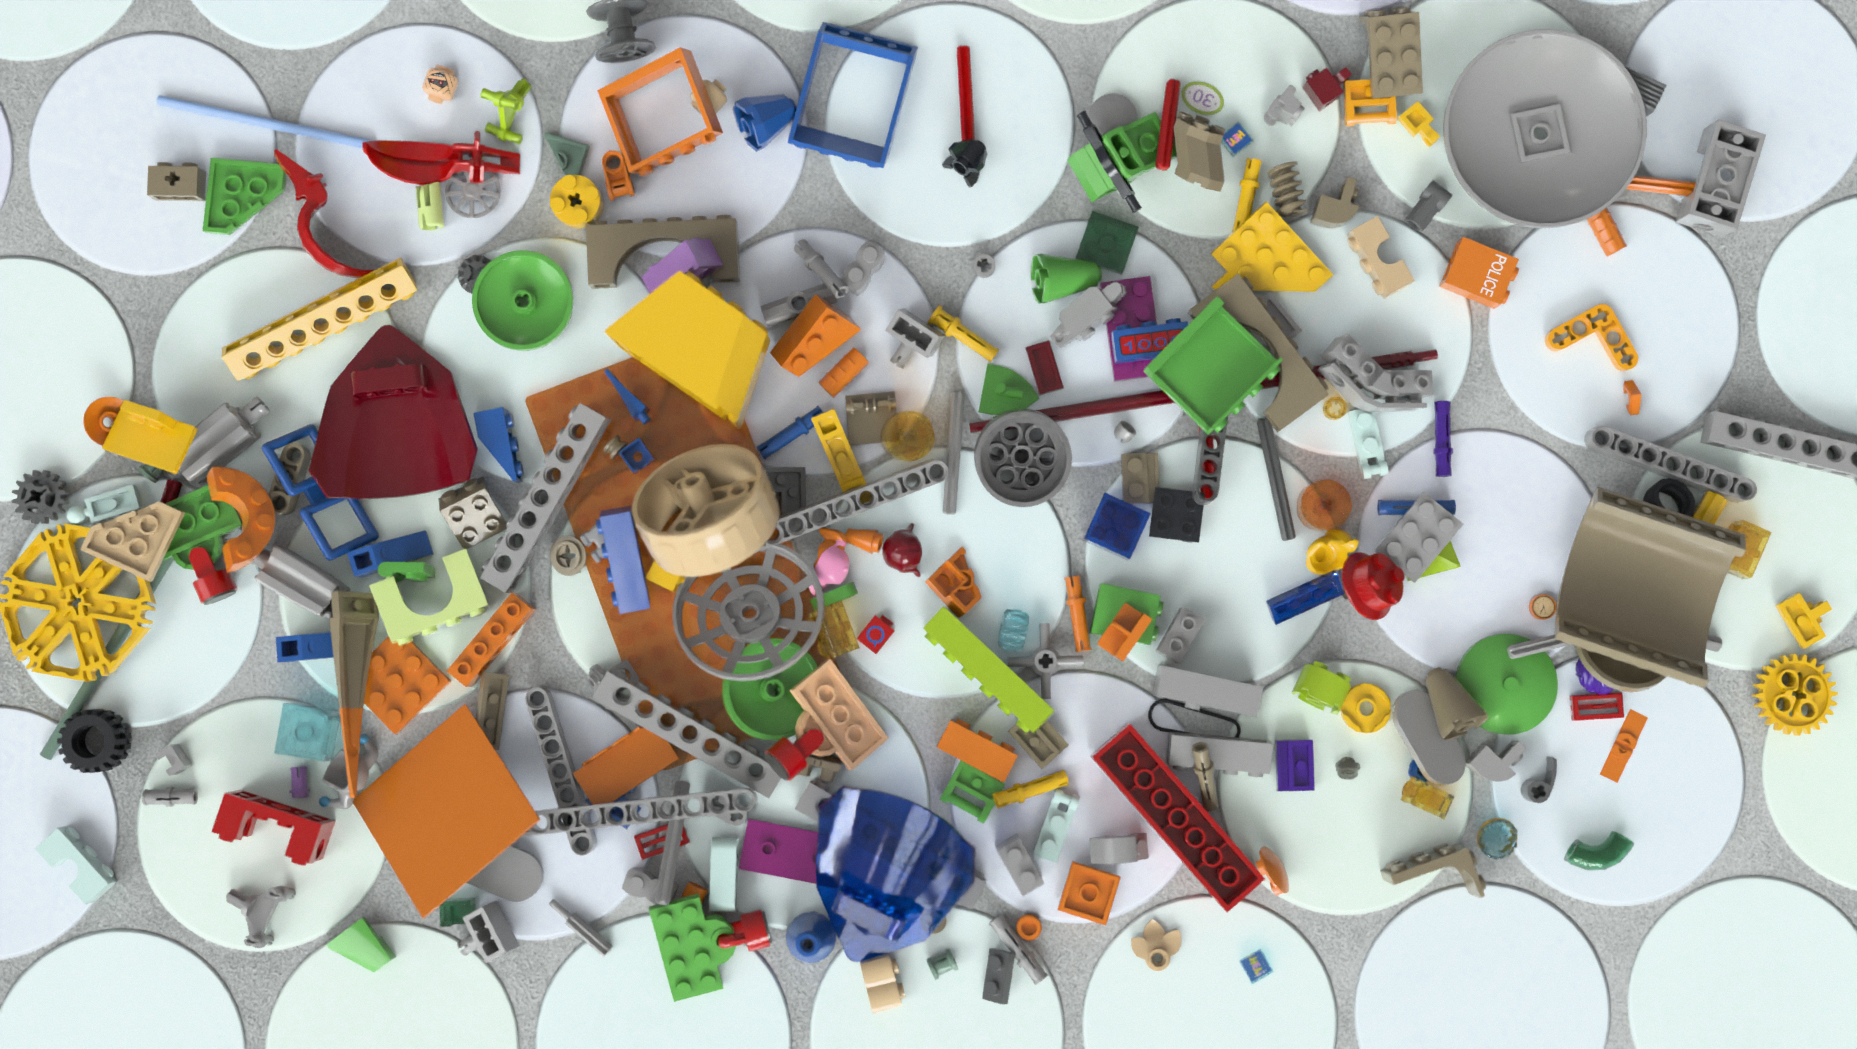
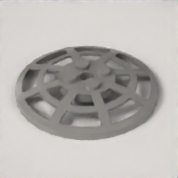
M777 544L761 550L766 552L762 566H744L733 570L730 567L721 571L723 575L718 577L709 586L703 597L688 592L698 576H685V581L680 583L673 602L672 619L674 631L680 646L698 667L723 679L736 681L758 680L780 673L792 666L807 653L815 642L824 618L825 600L822 586L809 562L798 552L785 545ZM776 554L794 562L807 576L794 585L786 575L772 569ZM760 574L757 585L740 586L737 580L739 576ZM772 577L780 581L788 590L775 596L767 588L769 578ZM725 583H728L731 592L724 598L723 602L711 600L716 591ZM811 585L814 587L818 603L816 622L802 621L803 604L800 593ZM791 599H794L796 608L794 620L781 617L780 606ZM684 602L699 606L697 620L701 634L689 638L685 637L682 625ZM707 609L718 612L722 624L709 631L706 625ZM754 609L757 611L756 616L751 619L744 617V613L747 610ZM778 627L790 629L786 638L774 647L769 637ZM798 631L812 632L805 645L792 658L783 662L778 653L783 651L792 642ZM727 634L736 642L730 653L719 647L713 640ZM760 642L765 650L762 654L742 655L746 644ZM706 643L713 652L727 659L722 671L704 663L693 652L691 647ZM769 658L774 668L753 674H732L738 662L754 663Z

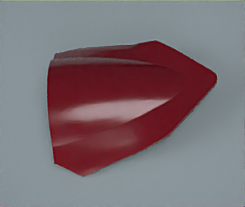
M391 325L381 326L332 383L326 399L308 469L326 498L383 499L406 497L442 490L455 484L469 481L478 448L452 373Z

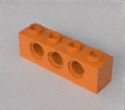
M511 593L448 668L447 672L465 687H473L481 677V673L487 670L536 611V608L519 594Z

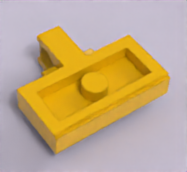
M1795 593L1775 605L1801 649H1805L1826 637L1819 623L1822 622L1820 616L1832 610L1828 601H1820L1813 605L1811 602L1806 603L1801 593Z

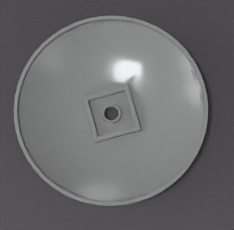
M1551 29L1531 30L1513 34L1495 42L1480 52L1466 66L1454 84L1447 101L1443 122V138L1447 158L1455 177L1466 193L1478 205L1496 217L1516 225L1531 228H1558L1573 225L1593 217L1612 204L1625 191L1637 173L1643 158L1647 138V119L1642 96L1634 79L1611 52L1596 42L1574 33ZM1535 128H1542L1545 131L1546 138L1544 140H1538L1534 137L1533 131Z

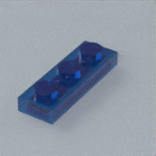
M1333 570L1267 600L1266 603L1272 621L1277 625L1343 595L1344 592L1339 576Z

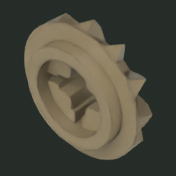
M563 536L557 539L550 550V560L554 569L565 576L581 573L583 567L587 565L585 562L586 557L589 555L585 551V545L577 537ZM569 549L570 553L576 554V557L572 558L571 562L569 558L562 557V555L569 553Z

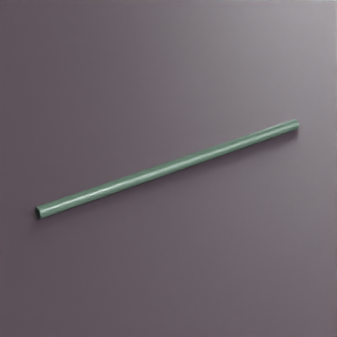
M173 557L162 561L153 582H150L153 593L174 561ZM124 623L118 625L106 645V651L109 654H115L122 646L131 631L130 625ZM99 669L96 671V681L83 682L40 752V755L45 759L52 760L61 745L57 744V738H62V734L59 733L60 728L66 727L64 724L66 719L73 718L72 715L74 713L82 711L102 678Z

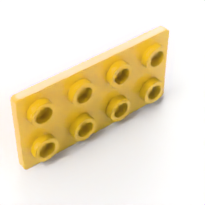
M124 400L102 449L177 474L198 428L177 421L159 410Z

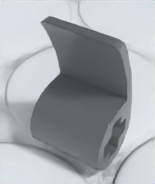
M1546 757L1547 765L1544 782L1528 779L1522 784L1521 795L1525 800L1543 803L1549 798L1556 778V758ZM1533 787H1537L1536 789L1539 790L1538 795H1534L1531 792Z

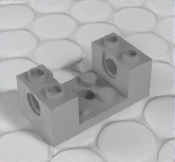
M1719 119L1703 130L1697 153L1703 154L1704 158L1693 193L1682 199L1675 222L1721 237L1737 230L1766 134ZM1722 169L1730 171L1732 178L1729 182L1721 178L1720 172Z

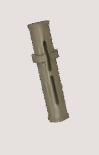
M1198 742L1192 746L1195 760L1193 769L1198 776L1203 808L1206 811H1214L1219 807L1212 773L1214 764L1209 757L1208 745L1204 742Z

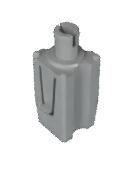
M254 397L242 409L230 406L227 402L223 403L195 426L198 428V431L180 466L182 474L188 481L194 480L199 484L207 479L206 476L212 467H225L261 438V434L255 432L253 424L268 414L270 410L267 406H264L265 403L259 397Z
M274 545L272 552L263 549L252 562L262 569L258 575H255L256 581L292 603L320 617L333 618L331 592L350 591V587L324 569L294 551L284 549L281 546Z

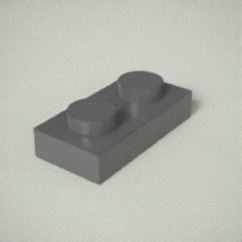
M989 948L982 999L998 1004H1008L1015 953L997 948Z

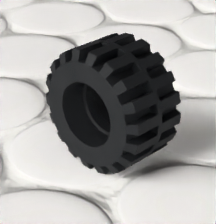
M89 709L76 712L72 715L73 718L66 719L64 722L66 727L59 730L62 738H57V744L62 746L58 751L60 755H65L62 759L65 764L71 763L70 768L80 770L81 773L109 771L113 769L112 767L119 766L122 763L120 759H126L128 756L125 750L131 749L132 744L128 743V738H132L131 733L126 732V729L129 728L128 724L121 723L123 717L114 715L115 712L111 710ZM93 726L100 729L104 736V747L96 756L89 752L85 744L86 734Z

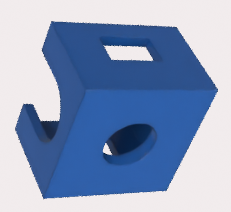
M640 438L618 452L634 474L655 460ZM641 452L643 455L642 460L635 461L633 459L634 453Z

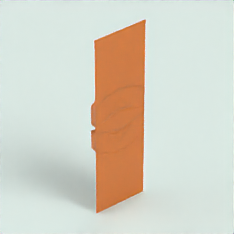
M1632 709L1629 710L1600 775L1618 783L1633 753V749L1637 745L1638 738L1648 717Z

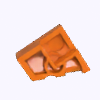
M963 547L959 548L925 581L958 618L965 615L982 598L979 588L974 583L972 568H968L964 556L966 550Z

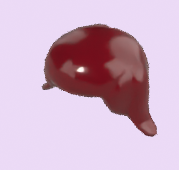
M911 523L907 529L897 530L885 540L882 547V555L889 567L901 573H913L916 577H920L921 574L916 567L921 561L922 545L918 537L912 533L914 524Z

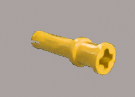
M941 305L936 308L927 322L929 325L934 324L944 331L947 337H955L990 363L999 351L998 348L962 325L959 317L954 318L944 311Z

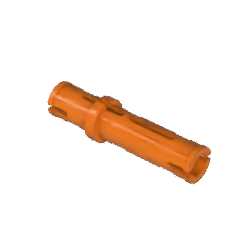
M1080 575L1064 577L1068 595L1066 605H1069L1076 652L1083 651V648L1084 651L1092 650L1084 608L1086 598L1082 595Z

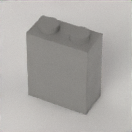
M1018 834L995 846L1022 896L1045 884Z

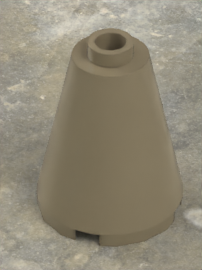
M1438 667L1428 672L1427 675L1429 677L1426 678L1425 682L1442 739L1451 740L1467 734V730L1472 726L1476 729L1487 721L1489 717L1486 711L1448 669Z

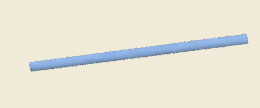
M161 95L157 97V105L354 147L362 148V142L374 141Z

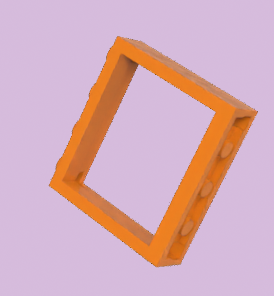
M680 47L597 90L629 173L639 174L640 176L649 175L654 171L653 168L659 165L671 164L675 161V157L691 154L695 151V147L701 144L713 143L716 141L717 136L723 134L691 50ZM683 66L707 128L642 160L618 99Z

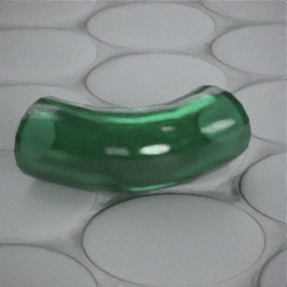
M1611 831L1604 843L1599 845H1588L1576 839L1568 848L1564 860L1573 866L1587 871L1606 870L1619 864L1632 850L1635 843L1615 831Z

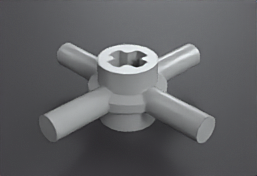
M1039 623L1040 647L1034 650L1031 656L1007 657V666H1031L1035 673L1041 675V698L1051 699V675L1059 669V666H1083V655L1059 656L1058 652L1050 647L1049 623ZM1043 654H1048V658H1052V664H1048L1046 669L1043 668V664L1039 665L1038 662L1039 659L1043 658Z

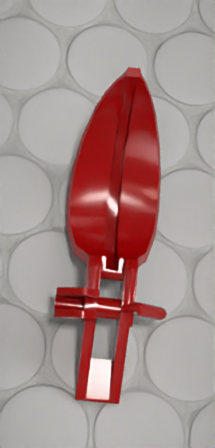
M479 131L474 133V144L454 143L449 145L398 140L362 142L364 154L368 156L371 163L389 177L405 183L417 185L434 182L441 183L450 179L453 173L461 171L470 173L471 183H483L484 172L520 174V154L479 144ZM463 155H468L472 159L463 160ZM482 157L500 158V165L484 162Z
M275 149L274 157H276L281 169L289 176L294 185L296 201L302 199L306 201L299 213L297 232L306 252L317 264L340 276L360 278L374 271L352 268L338 262L319 246L310 231V221L318 210L327 203L328 194L325 189L327 184L321 182L323 174L313 175Z

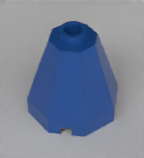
M781 94L744 97L735 101L734 104L736 106H733V113L740 132L745 131L748 137L744 138L747 145L757 152L765 148L794 120L797 108L792 98Z

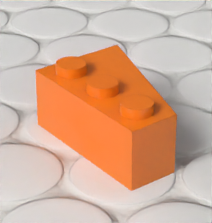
M815 294L770 351V354L781 367L800 377L862 329L849 315Z

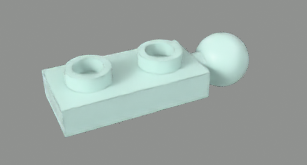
M132 484L84 499L86 507L81 505L72 506L67 512V518L70 523L81 525L90 517L91 523L95 524L143 509L137 486Z

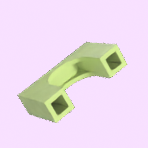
M466 549L442 557L452 582L453 594L446 608L437 614L425 616L411 611L405 604L394 576L369 585L393 644L397 642L399 646L413 641L412 636L420 633L423 636H427L437 632L436 627L446 624L447 627L462 622L461 617L470 614L471 618L486 612L485 608L489 607Z

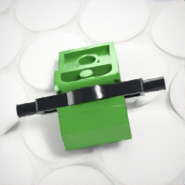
M1086 111L1079 113L1076 117L1082 124L1083 132L1090 143L1072 154L1067 161L1091 202H1094L1118 190L1123 200H1126L1132 213L1137 212L1142 207L1137 201L1130 183L1138 176L1156 168L1161 120L1157 113L1153 112L1124 127L1119 126L1103 136L1096 125L1092 124ZM1174 142L1171 160L1177 157L1176 146Z

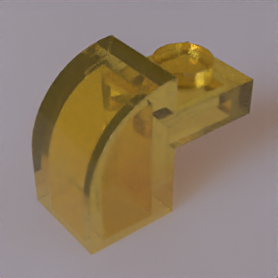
M1411 776L1409 781L1403 786L1401 801L1445 820L1454 796Z

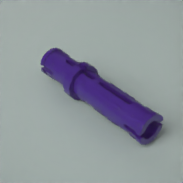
M1451 401L1434 402L1435 448L1433 449V454L1436 460L1435 477L1452 476Z

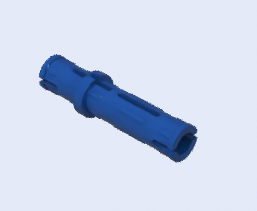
M818 405L801 418L799 416L796 417L795 422L756 448L766 460L802 434L807 435L810 433L809 430L814 427L811 418L823 413Z
M1378 500V516L1404 515L1408 509H1394L1393 507L1411 506L1416 500ZM1434 500L1449 513L1455 515V500Z

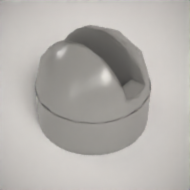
M1120 421L1114 430L1115 438L1118 439L1120 437V442L1122 443L1130 441L1136 434V430L1125 421Z

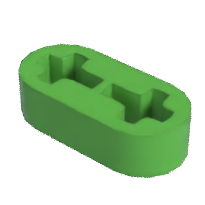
M854 582L824 593V608L858 594ZM815 597L810 600L814 612L817 611L818 604Z

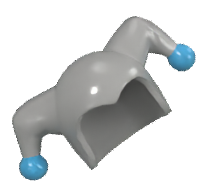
M367 734L360 735V744H363L365 752L359 755L357 792L367 783L369 770L376 762L379 754L378 750L369 741ZM344 749L339 750L334 756L323 776V783L338 791V798L329 799L326 796L321 797L319 804L322 807L331 806L339 809H348L354 802L355 798H350Z

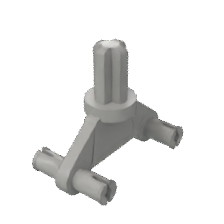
M277 886L268 889L263 894L251 895L250 897L236 889H231L226 894V901L239 908L241 914L246 917L249 935L245 937L247 939H244L246 946L263 948L266 945L273 944L270 941L274 942V937L270 934L266 935L264 932L278 903L293 899L294 896L292 895H296V891L293 888Z

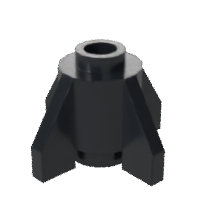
M974 139L954 142L948 149L951 156L946 158L942 166L948 169L954 168L958 174L964 176L963 178L967 186L972 188L978 181L980 171L985 166L987 157L986 147L981 141Z

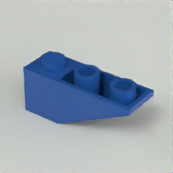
M504 407L473 413L477 436L510 478L516 483H522L521 476H524L522 462L517 461L516 452L519 451V444L517 438L512 435L511 427H514L512 413H508V410Z
M426 530L347 552L354 577L360 578L378 573V566L382 562H412L434 554Z
M331 632L276 637L277 662L334 658Z

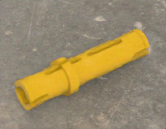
M1250 158L1246 159L1243 179L1240 180L1239 184L1241 191L1232 232L1251 216L1256 189H1259L1260 185L1258 177L1262 161L1252 158V161Z
M1060 770L1027 783L1013 784V787L995 792L993 793V800L998 809L1016 802L1023 803L1025 799L1067 786L1069 785V780L1066 772Z

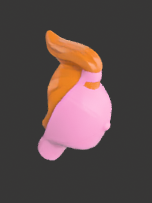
M822 527L819 528V533L825 540L818 547V557L813 567L824 591L828 584H841L844 581L849 570L850 561L845 552L846 535L839 530ZM811 585L808 588L812 595L816 597L814 587Z

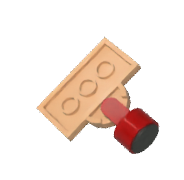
M826 659L789 690L804 710L798 717L795 726L797 740L792 743L787 738L782 737L765 751V758L780 778L791 781L807 767L805 759L811 754L827 756L835 752L846 768L853 770L889 738L832 660Z

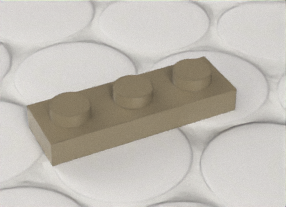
M482 672L476 720L495 750H499L509 675Z

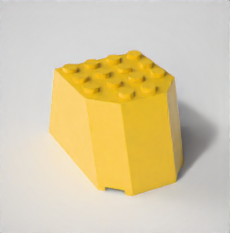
M679 270L611 324L604 333L623 351L725 420L728 417L733 425L740 429L743 425L771 341L767 334L768 331L757 320L751 321L745 315L746 313L743 311V308L731 300L729 303H726L719 291L711 286L707 289L703 287L704 284L693 273L688 271L684 274Z

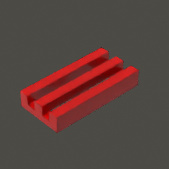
M1622 692L1607 693L1605 695L1586 694L1570 696V701L1572 702L1570 707L1573 714L1571 716L1572 721L1624 718ZM1617 698V703L1578 705V700ZM1617 708L1618 713L1579 715V710Z
M668 824L634 836L642 860L663 853L664 847L645 853L644 848L665 841L666 835L642 843L641 839L667 830ZM684 825L682 831L683 840H681L680 846L690 843Z

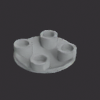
M1106 94L1099 97L1092 104L1088 114L1092 124L1096 125L1102 136L1119 126L1124 127L1138 120L1137 111L1133 103L1128 98L1119 94Z

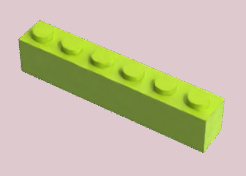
M944 606L923 627L927 632L924 637L934 646L939 643L945 649L942 654L950 662L954 663L957 660L963 666L961 672L969 680L972 681L976 678L982 684L979 689L988 698L994 695L1000 701L997 706L1006 715L1012 712L1019 719L1016 724L1025 733L1029 730L1035 733L1055 712Z

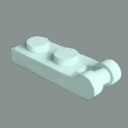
M1361 409L1347 412L1362 479H1369L1372 475L1377 474L1380 476L1388 475V465L1385 461L1375 412H1366ZM1375 458L1376 465L1369 466L1367 459Z
M1059 788L1055 789L1032 853L1054 863H1057L1080 800V796L1076 794L1068 795ZM1060 802L1068 805L1066 812L1057 809Z

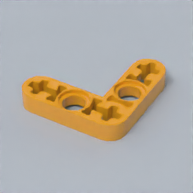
M1599 304L1552 329L1545 336V344L1548 349L1560 351L1595 332L1616 369L1627 371L1634 368L1638 363L1636 350L1615 313L1606 304ZM1598 311L1606 314L1603 320L1600 319L1591 324L1589 319L1598 315ZM1575 321H1581L1585 325V332L1583 334L1574 332L1573 324ZM1609 331H1615L1619 335L1617 344L1608 342L1607 334ZM1567 332L1569 336L1561 340L1560 344L1553 343L1552 339L1555 338V335L1560 336ZM1622 345L1625 346V348L1621 349V351L1619 350L1617 352H1614L1613 350L1618 347H1621ZM1623 355L1630 356L1628 364L1621 363L1620 359L1623 358Z

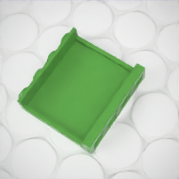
M1218 296L1143 371L1208 435L1213 430L1218 433L1228 423L1225 418L1231 412L1236 415L1246 405L1243 400L1248 395L1253 398L1263 388L1260 383L1266 377L1271 380L1281 370L1278 365L1283 361L1281 357L1277 360L1239 324L1222 307L1224 302Z

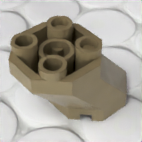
M1180 111L1174 124L1178 161L1174 174L1187 182L1194 184L1195 181L1201 184L1200 187L1220 192L1225 180L1220 143L1226 129L1215 124L1209 125L1210 120L1202 116L1196 115L1195 119H1193V116Z

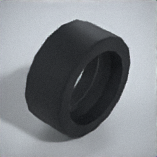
M1671 478L1661 479L1646 491L1643 497L1644 502L1665 508L1660 501L1659 492L1665 493L1675 500L1680 514L1690 517L1693 516L1696 509L1694 496L1688 487L1680 481Z

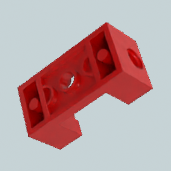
M243 790L224 793L211 831L219 834V839L234 842V840H242L244 836H252L257 819L267 821L268 818L277 820V825L291 829L294 826L284 855L292 858V863L306 866L307 863L313 864L315 861L323 859L336 820Z

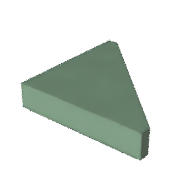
M545 132L544 136L565 176L581 175L590 146Z

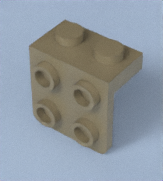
M483 476L478 479H470L456 490L446 491L438 499L439 510L464 549H468L506 530L507 522L490 496L488 483Z

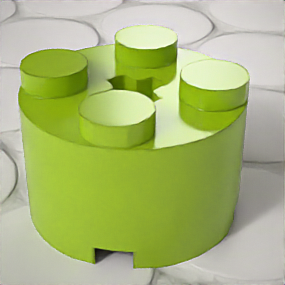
M1314 661L1313 664H1305L1292 690V694L1300 693L1298 699L1323 711L1325 706L1332 708L1330 713L1339 714L1351 688L1349 683L1351 678L1340 672L1334 674L1328 671V666L1318 661Z

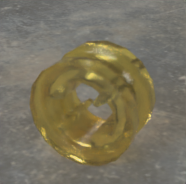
M1332 397L1323 405V413L1330 420H1338L1347 412V404L1340 397ZM1331 402L1341 406V409L1338 410L1339 415H1335V412L1330 413Z

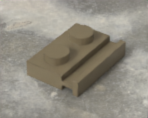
M1158 453L1121 454L1123 504L1153 503L1155 487H1159Z
M1048 721L1035 733L1031 730L1025 733L1017 724L1008 731L1041 769L1069 746Z

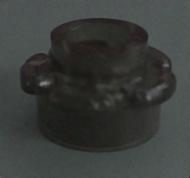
M1344 757L1335 764L1340 778L1351 780L1358 776L1360 764L1358 762L1355 763L1353 758Z

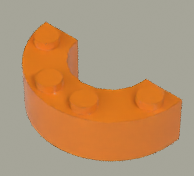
M212 467L206 476L211 500L223 501L232 505L239 512L242 519V533L238 537L229 539L222 548L227 573L246 567L259 556L273 534L275 512L268 493L253 477L233 468Z

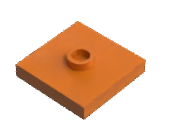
M1072 861L1057 910L1106 925L1121 876Z

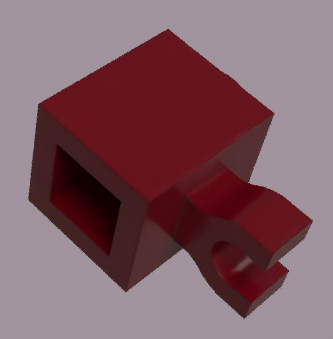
M1347 67L1334 76L1328 68L1321 72L1316 69L1306 77L1307 81L1302 88L1320 112L1340 98L1344 92L1340 85L1344 81L1349 80L1352 74Z

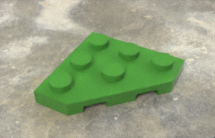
M211 158L202 231L211 234L231 235L285 191L287 174L281 169L280 164Z

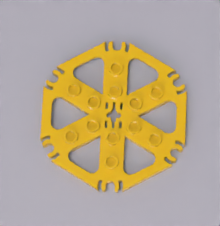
M63 523L64 525L58 524L56 525L58 530L56 536H54L53 531L50 529L40 532L3 576L13 580L1 581V584L9 587V591L7 594H0L1 599L8 600V602L0 601V612L13 656H17L16 659L18 661H25L29 656L30 662L26 668L32 670L31 672L90 682V680L96 681V671L98 669L101 676H109V673H114L151 629L143 627L142 623L153 624L152 620L145 618V613L148 610L155 611L156 608L146 605V603L156 604L150 581L138 576L136 578L140 587V595L136 599L103 594L123 569L96 557L83 572L75 548V542L80 537H86L90 528ZM44 551L47 552L57 586L31 582L26 579L25 573L27 569ZM75 597L81 599L78 607L72 606V603L76 600ZM22 606L50 610L51 612L30 637L25 639L17 618L18 609ZM97 619L130 625L132 629L130 637L115 654L111 655L106 651ZM70 632L80 662V666L76 669L56 666L50 660L51 654Z

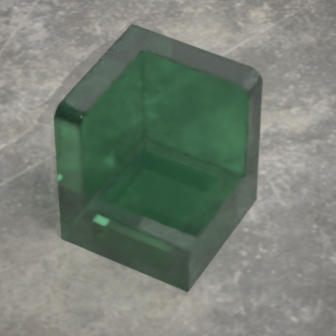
M448 898L440 905V927L465 924L463 917L476 910L475 898Z

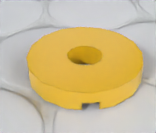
M1367 683L1354 685L1350 688L1340 709L1342 719L1348 727L1356 732H1377L1390 719V698L1383 689L1376 685ZM1364 701H1368L1372 705L1371 713L1366 716L1362 715L1359 710L1360 704Z

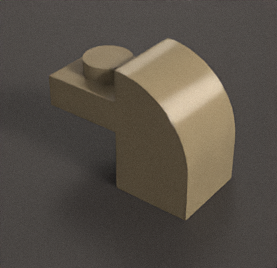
M1347 177L1343 181L1338 199L1321 194L1316 201L1310 223L1325 228H1338L1349 222L1360 207L1350 203L1355 202L1359 188L1355 187L1357 179Z

